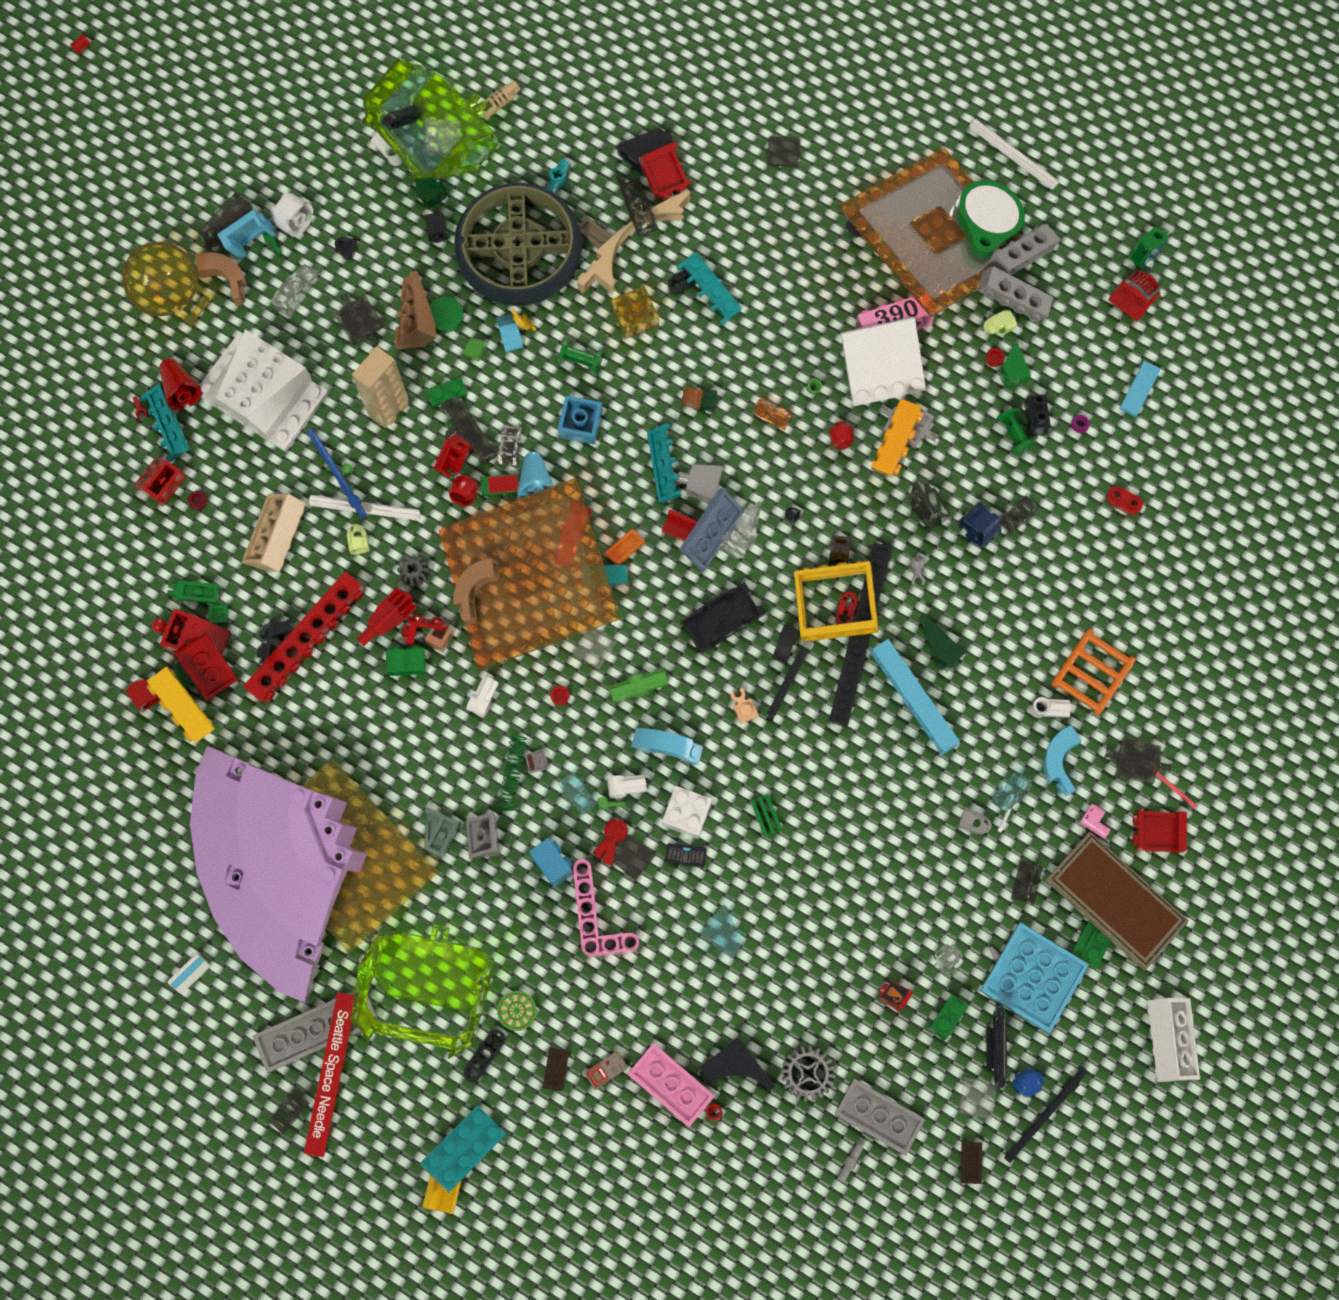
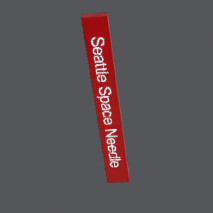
M337 992L304 1154L319 1157L325 1156L358 997L356 995Z

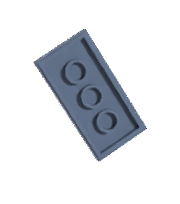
M720 488L679 550L699 570L705 572L745 510L725 489Z

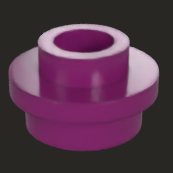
M1076 415L1071 421V427L1077 433H1084L1089 429L1090 421L1084 415ZM1081 422L1083 427H1079L1077 423Z

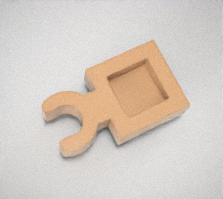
M740 688V697H735L733 692H731L730 696L737 703V705L733 706V709L742 725L759 717V714L751 698L745 700V691L743 688Z

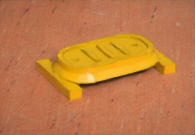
M514 309L511 310L514 315L512 318L519 327L525 330H537L525 314L520 316Z

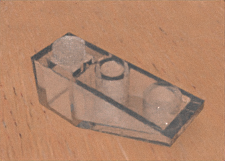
M303 264L280 286L271 301L275 309L291 318L320 275V272Z
M760 501L754 505L750 503L744 510L746 514L743 518L739 517L733 523V530H728L721 538L723 541L719 546L735 560L741 558L754 542L762 505Z

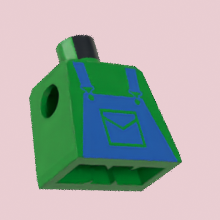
M1159 227L1151 229L1138 239L1128 258L1139 269H1142L1163 250L1171 236L1169 230L1166 228L1161 230Z

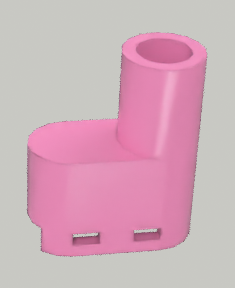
M1094 804L1089 806L1079 822L1104 839L1111 830L1100 823L1106 811Z

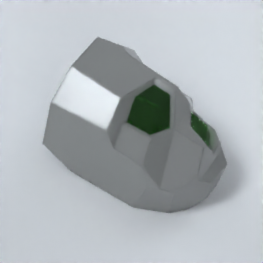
M965 807L958 827L978 835L989 831L992 824L983 814Z

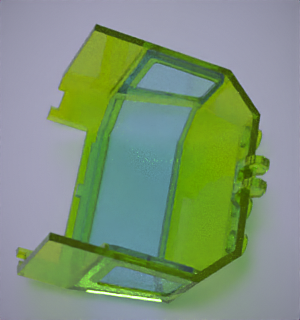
M398 57L363 98V107H365L363 126L374 128L413 172L410 174V178L418 180H443L476 171L499 145L496 134L478 115L484 111L487 103L481 101L474 109L472 108L480 99L478 93H474L466 101L448 81L434 70ZM412 105H417L423 111L422 117L413 124L393 130H388L382 124L385 115L391 111Z

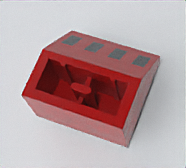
M155 457L133 486L164 507L186 477L180 469L167 460Z

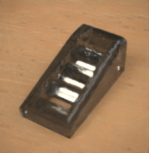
M504 425L497 455L499 464L516 465L522 427ZM507 434H515L517 437L508 436Z
M1025 495L1001 517L999 524L1010 535H1013L1040 507ZM1024 504V505H1025L1027 508H1029L1031 511L1029 512V511H1028L1026 508H1024L1022 505Z
M294 1089L268 1121L284 1134L311 1103ZM294 1098L301 1104L300 1107L292 1102ZM287 1106H292L296 1112L292 1113ZM285 1111L291 1117L290 1120L281 1113ZM278 1117L286 1123L284 1127L276 1120Z

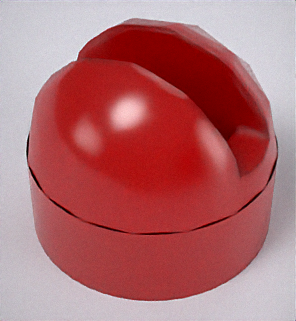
M711 1104L706 1109V1115L711 1121H718L721 1119L723 1111L719 1105ZM717 1109H718L719 1112L712 1118L711 1116H712V1115L717 1111Z

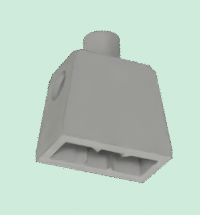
M693 464L690 474L679 471V480L677 482L687 485V495L710 504L718 492L723 466Z

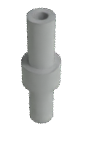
M858 1143L851 1155L847 1156L843 1163L844 1167L837 1178L842 1183L846 1181L852 1169H855L858 1163L856 1161L864 1148Z

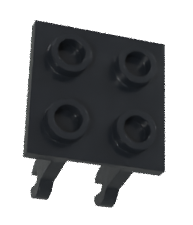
M271 619L261 629L260 639L263 640L261 646H258L256 655L259 658V664H263L269 656L271 639L288 635L294 629L290 625L295 623L292 619H287L286 621Z

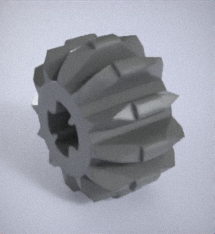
M414 554L412 559L405 556L406 562L400 561L401 567L397 568V572L400 573L398 578L403 580L404 585L410 582V586L414 587L415 582H417L421 586L420 580L427 581L425 575L430 573L429 569H427L428 563L423 562V557L417 559Z

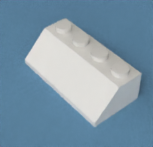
M1190 998L1148 1000V1014L1151 1024L1150 1033L1153 1041L1152 1051L1155 1058L1157 1082L1200 1080Z

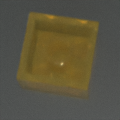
M645 286L610 299L611 309L625 340L659 326V316Z

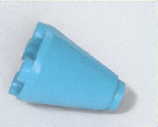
M529 452L525 455L517 489L518 499L529 503L531 507H538L541 503L555 498L554 485L542 457L537 452Z

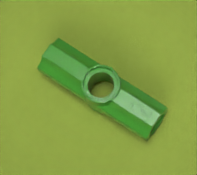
M662 668L647 674L633 675L626 681L608 687L615 703L630 697L644 696L651 690L669 684L665 671Z

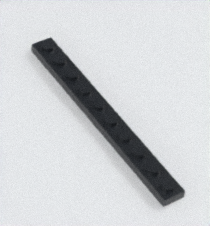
M874 542L869 561L872 567L877 610L892 546ZM866 575L854 622L871 620ZM870 634L850 636L828 722L830 724L846 728L848 726Z

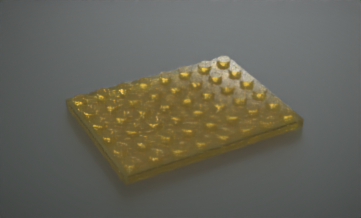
M331 759L301 786L347 802L340 821L357 828L350 847L367 853L360 872L347 871L326 929L350 954L438 874V871L344 770Z

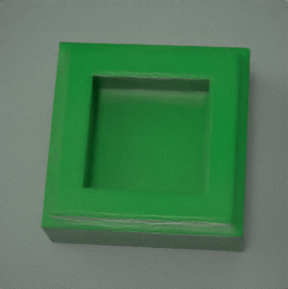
M209 605L208 622L215 625H229V606Z

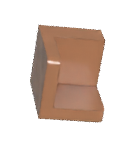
M450 627L447 630L434 629L432 634H427L425 642L427 645L444 653L454 635V631Z

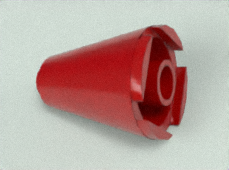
M164 359L159 365L166 403L174 410L184 409L183 406L186 405L193 406L202 396L201 386L175 359Z

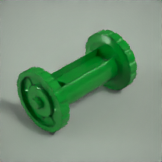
M565 339L560 349L558 363L562 364L567 359L591 367L592 374L596 375L602 363L603 351L599 350L594 355L570 347V340Z
M1019 408L1007 410L996 418L997 423L1005 424L1015 444V447L1012 449L1015 455L1031 449L1036 444L1034 439H1027L1016 417L1020 413Z

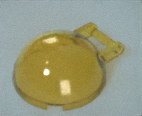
M162 241L146 243L135 249L124 264L122 273L124 291L130 302L146 314L168 316L176 313L187 323L194 326L197 317L209 301H213L215 296L198 284L197 271L189 255L174 244ZM196 290H199L204 294V297L188 317L181 310L191 302Z

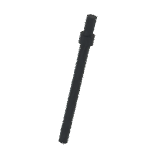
M1082 1066L1073 1078L1070 1077L1066 1081V1086L1006 1154L1004 1159L1008 1163L1012 1162L1067 1096L1080 1086L1079 1082L1088 1073L1087 1069Z

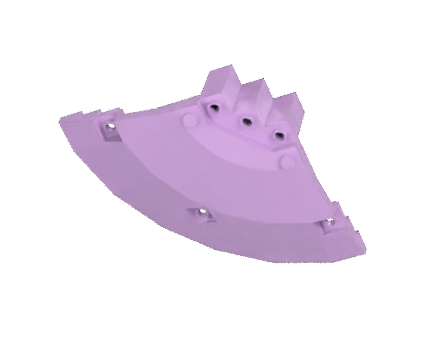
M207 746L196 771L190 828L196 872L211 913L242 961L278 992L307 1003L314 987L313 980L320 966L318 962L325 947L323 946L322 938L331 909L347 871L360 872L367 853L350 847L357 828L340 821L347 802L330 795L315 792ZM241 767L243 771L241 774H238V769ZM236 874L239 875L238 881H235L234 879ZM309 948L312 950V954L310 956H308L306 953L307 949Z

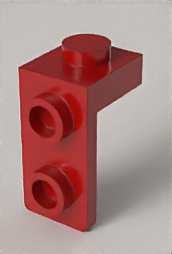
M422 615L407 616L406 626L403 625L401 636L406 644H414L417 626L447 630V624L438 617L426 619Z

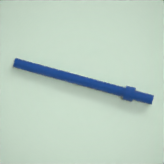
M313 428L307 431L309 437L348 497L350 506L356 510L360 518L366 517L367 513L361 505V500L353 493Z

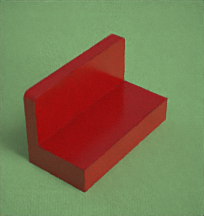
M669 509L662 533L684 542L698 521Z

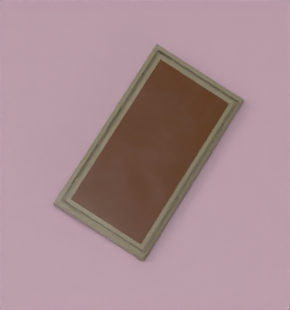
M1091 832L1086 833L1082 841L1045 880L1144 971L1148 969L1189 921Z

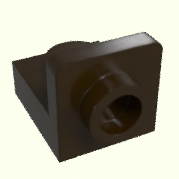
M832 535L829 557L830 565H837L838 563L848 564L851 537Z

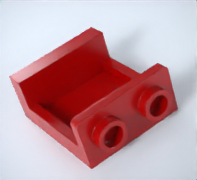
M675 142L638 158L655 199L659 197L662 200L672 196V191L677 190L679 193L688 189L687 185L692 183L691 180L686 179L675 153V150L678 149Z
M1138 809L1136 814H1133L1132 824L1135 826V833L1132 835V844L1135 845V851L1184 853L1187 851L1186 811L1167 813Z

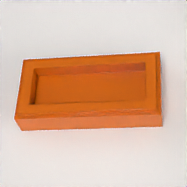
M632 528L605 552V555L614 565H621L645 544V540Z

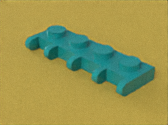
M697 252L676 267L678 271L684 267L691 276L686 281L691 283L694 280L702 290L698 296L701 298L706 295L713 303L709 310L713 312L717 309L724 317L720 321L721 325L725 324L742 310Z
M158 384L143 394L141 399L142 401L148 400L151 408L147 410L148 415L154 414L157 424L153 428L155 431H161L164 440L160 442L161 447L167 446L170 455L166 457V460L170 462L190 449L174 410L166 403L163 385Z
M663 424L647 432L658 501L660 503H665L682 496L681 491H677L675 481L679 480V475H674L672 463L676 462V458L670 456L669 446L673 444V440H668L666 430L670 429V424Z

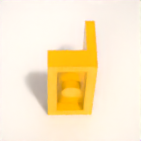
M430 1175L422 1208L453 1214L461 1181L448 1193Z

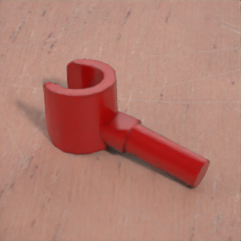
M134 396L132 399L137 409L135 411L136 417L141 420L139 417L141 412H144L145 416L148 417L147 411L141 407L137 396Z

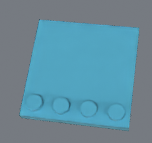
M1020 922L980 992L1050 1034L1089 964Z

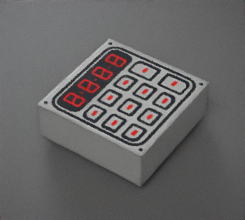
M544 749L525 754L530 774L549 769Z

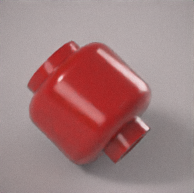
M845 421L834 423V426L829 430L831 445L836 447L837 450L848 449L855 441L853 427L846 424Z

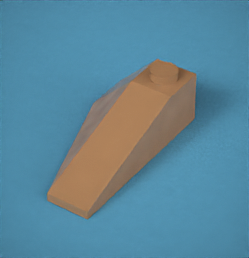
M414 270L403 279L400 297L403 305L401 311H398L397 316L400 318L399 327L395 329L396 349L425 347L436 338L435 322L418 272Z

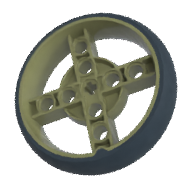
M529 183L503 184L479 195L462 214L454 239L455 258L463 277L482 296L504 305H531L552 297L570 281L581 257V230L570 207L555 193L541 186ZM526 203L535 204L551 211L560 219L566 230L541 231L536 223L526 218ZM508 204L509 219L499 224L493 234L471 235L473 228L482 217L497 207ZM515 209H521L519 212H514ZM515 226H522L520 229H514ZM552 241L559 242L557 244H551ZM534 242H540L539 245H533ZM498 243H503V244H504V245L501 246V247H497V246H496ZM480 244H485L482 248L478 247ZM566 254L564 261L553 274L538 283L528 285V269L534 267L543 255ZM495 257L503 267L510 270L511 287L486 279L476 270L470 258ZM517 259L523 260L521 263L515 262ZM518 276L523 277L521 280H516L515 278Z

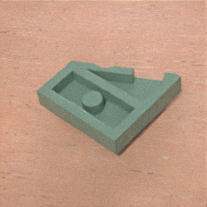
M427 807L424 849L443 859L461 823Z

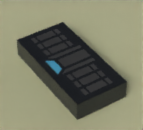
M668 843L665 863L704 868L707 848Z

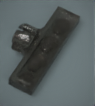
M458 396L441 404L442 410L453 424V427L445 432L446 440L455 434L472 445L471 451L481 465L498 457L497 451Z

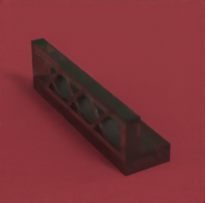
M623 174L616 176L638 237L659 229L640 178L626 183ZM639 185L635 192L629 190L630 188ZM637 197L642 198L640 203L634 202ZM641 209L647 210L645 215L639 214ZM646 221L653 223L647 227H642Z

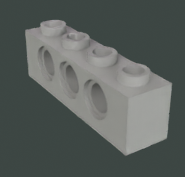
M1047 224L1042 227L1037 226L1030 234L1027 235L1025 233L1016 242L1011 241L1004 249H997L992 254L993 258L989 265L1012 275L1053 251L1060 238Z
M994 266L983 271L977 290L983 293L985 297L992 298L998 301L999 304L1014 309L1016 313L1028 316L1032 321H1040L1047 318L1053 301L1052 296Z

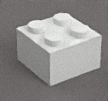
M675 786L662 820V826L699 839L712 805V799Z

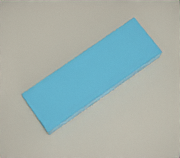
M1146 361L1143 362L1120 410L1137 417L1161 368Z

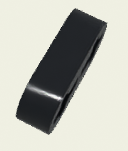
M683 270L669 278L668 290L670 293L677 295L692 288L697 283L694 280L688 283L686 279L689 278V273ZM673 283L679 284V288L673 287Z

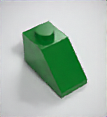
M1018 342L1014 343L1000 373V379L1003 384H1006L1007 389L1027 383L1031 377Z

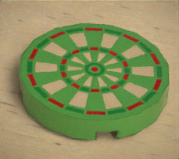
M513 991L501 998L497 1007V1015L505 1028L511 1031H522L533 1024L537 1015V1007L530 995L523 991Z

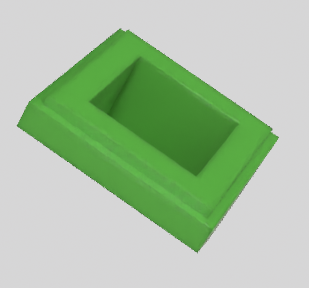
M470 338L462 354L479 362L487 348V343L483 340Z

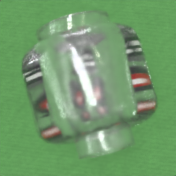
M945 944L934 954V960L936 961L934 966L941 973L945 971L952 974L962 965V957L964 955L954 944L951 946Z

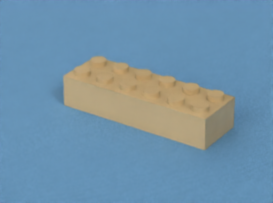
M376 346L354 371L352 377L368 416L386 429L388 425H392L395 422L398 413L407 408L409 399L395 359Z

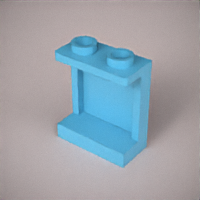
M252 210L217 235L225 249L242 260L247 256L243 249L244 245L265 231L273 237L276 233L273 230L275 226L270 219H266L262 213L258 214Z

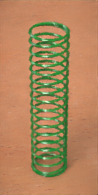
M510 735V740L512 741H509L510 745L508 748L510 750L508 751L524 753L525 751L511 749L510 746L526 748L525 746L513 745L510 742L526 744L524 741L517 740H527V738L520 735ZM508 752L509 754L506 755L507 757H508V755H514V756H518V757H524V755H521V754H512V753H510V752ZM508 757V759H506V762H508V763H506V764H513V765H517V766H522V764H520V763H511V762L507 761V760H515V761H521V762H522V761H523L522 759L510 758V757ZM505 764L506 768H504V770H505L506 772L503 773V774L505 775V776L503 777V779H504L505 777H510V778H514V779H520V777L508 776V775H506L505 773H512V774L521 775V773H519V772H511V771H508V770H506V769H508V768H511V769H514V770H522V769H521V768H517V767H509V766H507V765ZM504 779L505 781H502V784L504 785L501 786L503 790L500 791L502 794L499 795L501 797L499 801H517L515 799L504 798L501 795L517 797V795L506 794L502 791H510L517 793L518 791L503 788V786H509L513 788L519 787L515 785H507L503 782H511L516 784H519V782ZM500 801L501 803L498 804V808L501 810H515L511 807L500 806V804H507L511 806H515V804L505 803L502 801Z

